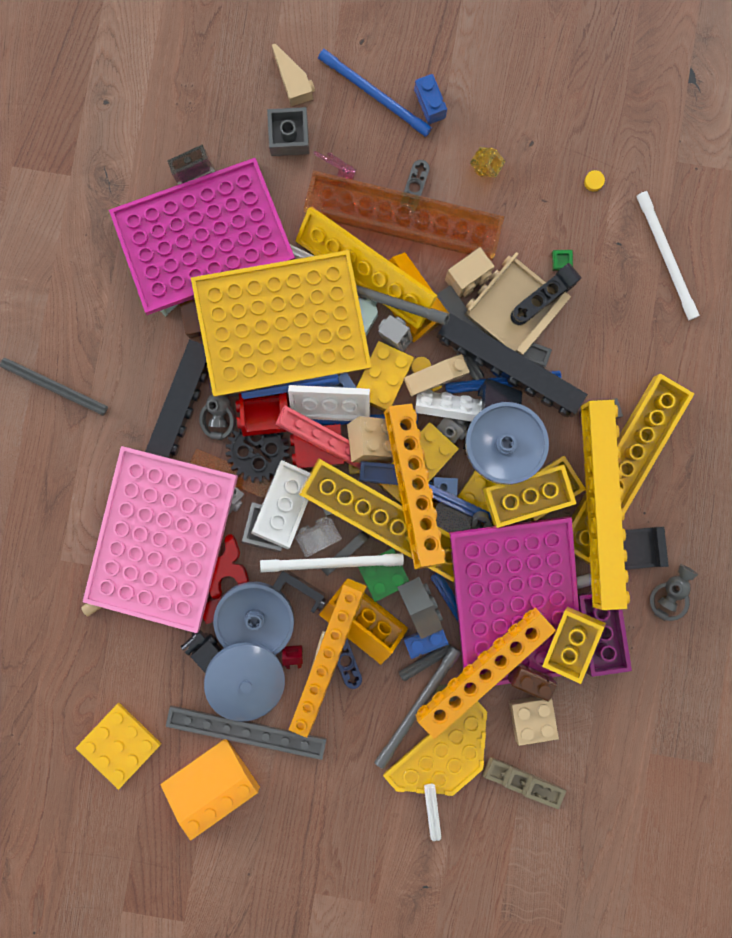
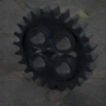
M239 429V432L233 430L235 437H228L232 444L226 445V448L231 451L225 453L227 457H231L227 460V463L234 464L231 470L235 471L238 469L236 474L238 477L244 474V481L251 477L252 483L255 482L256 478L262 483L265 477L269 482L270 475H275L280 461H285L284 458H289V454L285 453V451L290 450V448L284 445L288 442V439H281L284 436V432L261 434V440L254 442L251 440L253 435L243 436L242 429ZM247 440L257 450L261 448L262 454L271 459L272 462L266 461L259 453L255 454L253 448L245 444L244 441ZM269 446H275L277 448V451L274 454H269L266 452ZM241 449H247L249 450V454L245 457L239 456V451ZM263 461V468H254L255 462Z

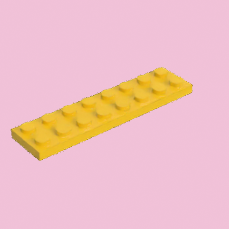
M313 207L308 208L295 240L298 244L315 256L349 250L356 285L431 309L438 295ZM385 305L417 329L422 326L426 319Z

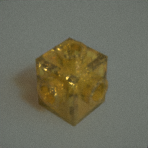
M480 147L470 162L477 175L494 178L497 177L506 163L499 152L492 147Z

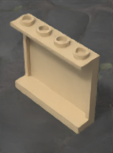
M516 252L513 257L508 256L502 263L504 267L501 271L496 270L490 277V280H492L488 286L484 284L478 291L479 297L476 300L472 298L466 305L468 310L465 316L490 337L523 355L571 296L564 292L563 295H560L525 324L515 325L511 321V313L514 308L546 283L516 259L518 256ZM547 287L548 293L555 294V290L552 287ZM532 299L534 306H540L539 300ZM523 312L520 313V314L518 313L517 316H518V317L524 316V313H523Z

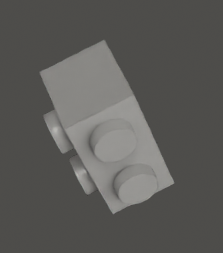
M389 315L387 319L382 320L378 327L383 343L404 352L413 340L406 322L399 317L394 318Z

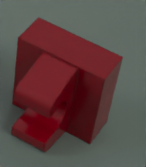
M302 645L286 646L282 649V663L286 669H290V665H297L298 669L302 667Z

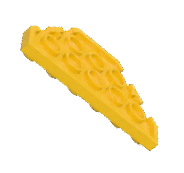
M477 701L437 738L433 739L428 734L383 774L384 778L396 792L410 791L425 794L424 786L432 783L435 785L436 794L455 795L483 770L487 720L485 708Z

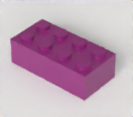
M592 592L578 594L579 612L606 623L586 673L594 677L632 671L623 610H600L594 608Z

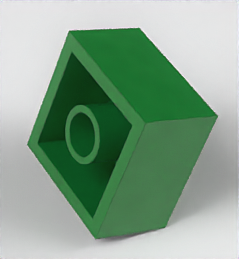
M391 548L379 555L396 553L394 548ZM402 566L358 567L375 602L398 591V586L409 582Z

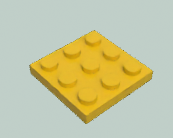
M118 703L76 749L119 790L155 752L161 743Z

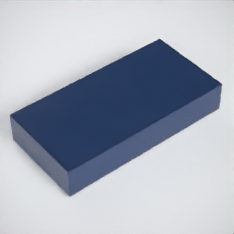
M361 461L359 482L398 485L394 464Z

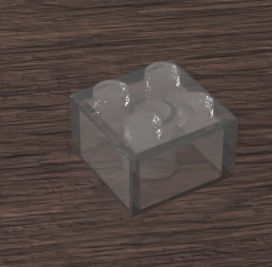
M324 516L315 521L317 525L311 528L307 525L297 530L298 535L295 538L306 558L343 539L331 517L328 519L327 516Z

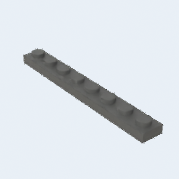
M172 705L169 708L166 727L320 760L323 759L327 738L308 735L306 738L285 729L247 721H233L219 715Z

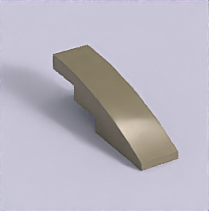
M492 757L489 758L482 774L484 778L502 784L505 788L556 809L560 808L566 790Z

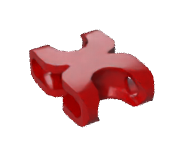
M232 533L226 535L224 539L226 550L222 556L217 558L209 590L214 600L219 599L222 595L221 582L224 577L231 576L235 578L238 585L249 582L246 568L241 564H235V561L240 557V549Z

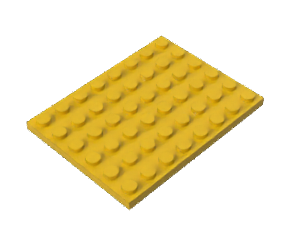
M349 250L191 277L213 397L372 368Z

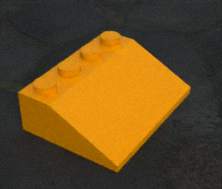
M226 739L216 744L160 784L179 825L190 841L252 798L260 789L253 775L229 740Z

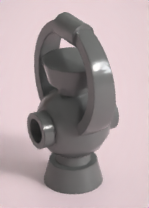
M213 394L210 395L206 405L200 412V426L203 432L211 439L223 440L236 427V413L231 407L230 399L226 395L213 397ZM207 412L213 415L208 423L210 427H228L223 416L227 413L229 414L230 426L226 433L211 432L206 425Z
M683 564L679 566V576H673L667 582L659 584L651 593L650 605L655 613L654 615L664 621L678 620L689 610V594L691 591L689 580H693L699 574ZM665 587L668 595L666 597L663 596L658 602L673 612H676L678 604L676 601L685 599V607L679 615L669 616L666 612L656 608L655 595L659 589Z

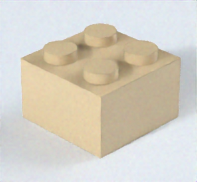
M480 247L447 271L445 281L449 286H452L459 297H467L478 284L482 286L490 280L489 277L492 275L491 272L494 265Z
M359 416L347 424L351 462L361 463V461L387 464L393 460L385 419Z
M538 697L509 701L515 741L519 746L559 739L552 698L549 702Z

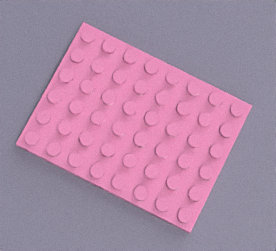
M121 446L83 602L198 633L238 476Z

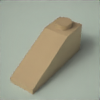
M272 44L273 54L291 107L313 100L312 92L315 91L312 80H308L306 73L276 44Z
M461 354L406 376L404 381L410 395L414 396L458 380L470 371Z

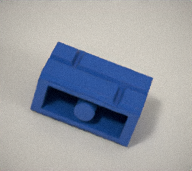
M430 74L415 80L414 91L427 123L432 124L446 118L447 107L445 102H443V97L434 75Z
M443 629L423 639L420 638L418 632L403 638L411 659L418 657L419 654L423 655L448 645Z

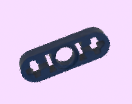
M346 639L343 650L347 649V651L341 652L337 667L344 684L350 689H356L362 683V676L349 642ZM345 655L349 656L351 659L349 665L342 666L340 659ZM348 670L351 671L354 677H357L354 679L355 683L353 684L348 681L350 679Z

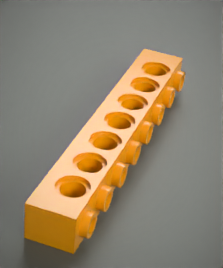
M412 404L389 406L384 411L414 568L416 570L438 566L445 563V551L440 543L441 531L436 523L437 511L432 503L433 491L429 488V472L424 464L425 452L421 448V433L416 425L417 413L413 410ZM400 423L406 425L407 431L401 428ZM404 442L410 445L411 450L405 448ZM408 462L414 464L415 470H412L408 466ZM412 481L418 484V490L412 486ZM416 501L422 504V510L416 506ZM420 521L426 523V530L421 528ZM425 541H427V542L430 543V545H431V549H430V550H427V549L425 548V546H424V542H425Z
M347 579L344 583L289 731L306 738L311 732L367 586L351 579Z
M536 607L533 610L527 611L521 621L513 624L503 637H499L493 642L492 647L480 653L473 664L467 665L457 678L449 681L445 689L437 692L427 705H422L418 709L417 714H415L418 723L433 739L437 738L556 632L555 628ZM533 628L530 634H525L527 629ZM513 642H518L516 647L510 648ZM503 655L501 660L495 661L497 656ZM483 669H488L485 674H480ZM467 683H473L471 687L465 688ZM458 696L455 701H449L451 697ZM437 710H443L438 715L434 714Z

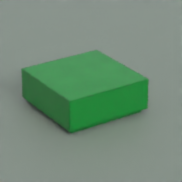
M573 250L552 251V271H559L567 263L573 266Z

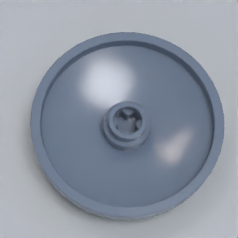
M501 402L486 407L475 416L467 430L465 448L471 465L482 477L497 484L512 485L526 481L540 470L548 455L549 438L542 420L532 410L521 404Z
M246 582L228 590L220 599L214 613V631L220 644L226 648L237 643H256L268 648L275 655L279 653L289 642L294 628V613L286 596L281 591L274 590L273 586L262 582Z
M249 642L230 645L217 653L210 661L204 676L205 695L213 710L226 719L241 722L258 719L270 712L281 699L285 686L284 671L277 656L268 648Z

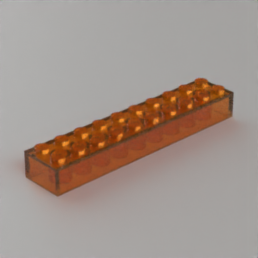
M315 170L312 173L304 204L305 215L308 208L311 207L336 223L468 255L481 247L492 261L496 254L505 217Z

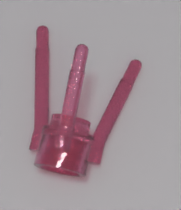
M314 151V155L339 168L337 176L340 179L314 175L312 179L339 183L343 186L346 185V182L352 183L357 169L346 164L330 152L327 153L330 157L328 158Z

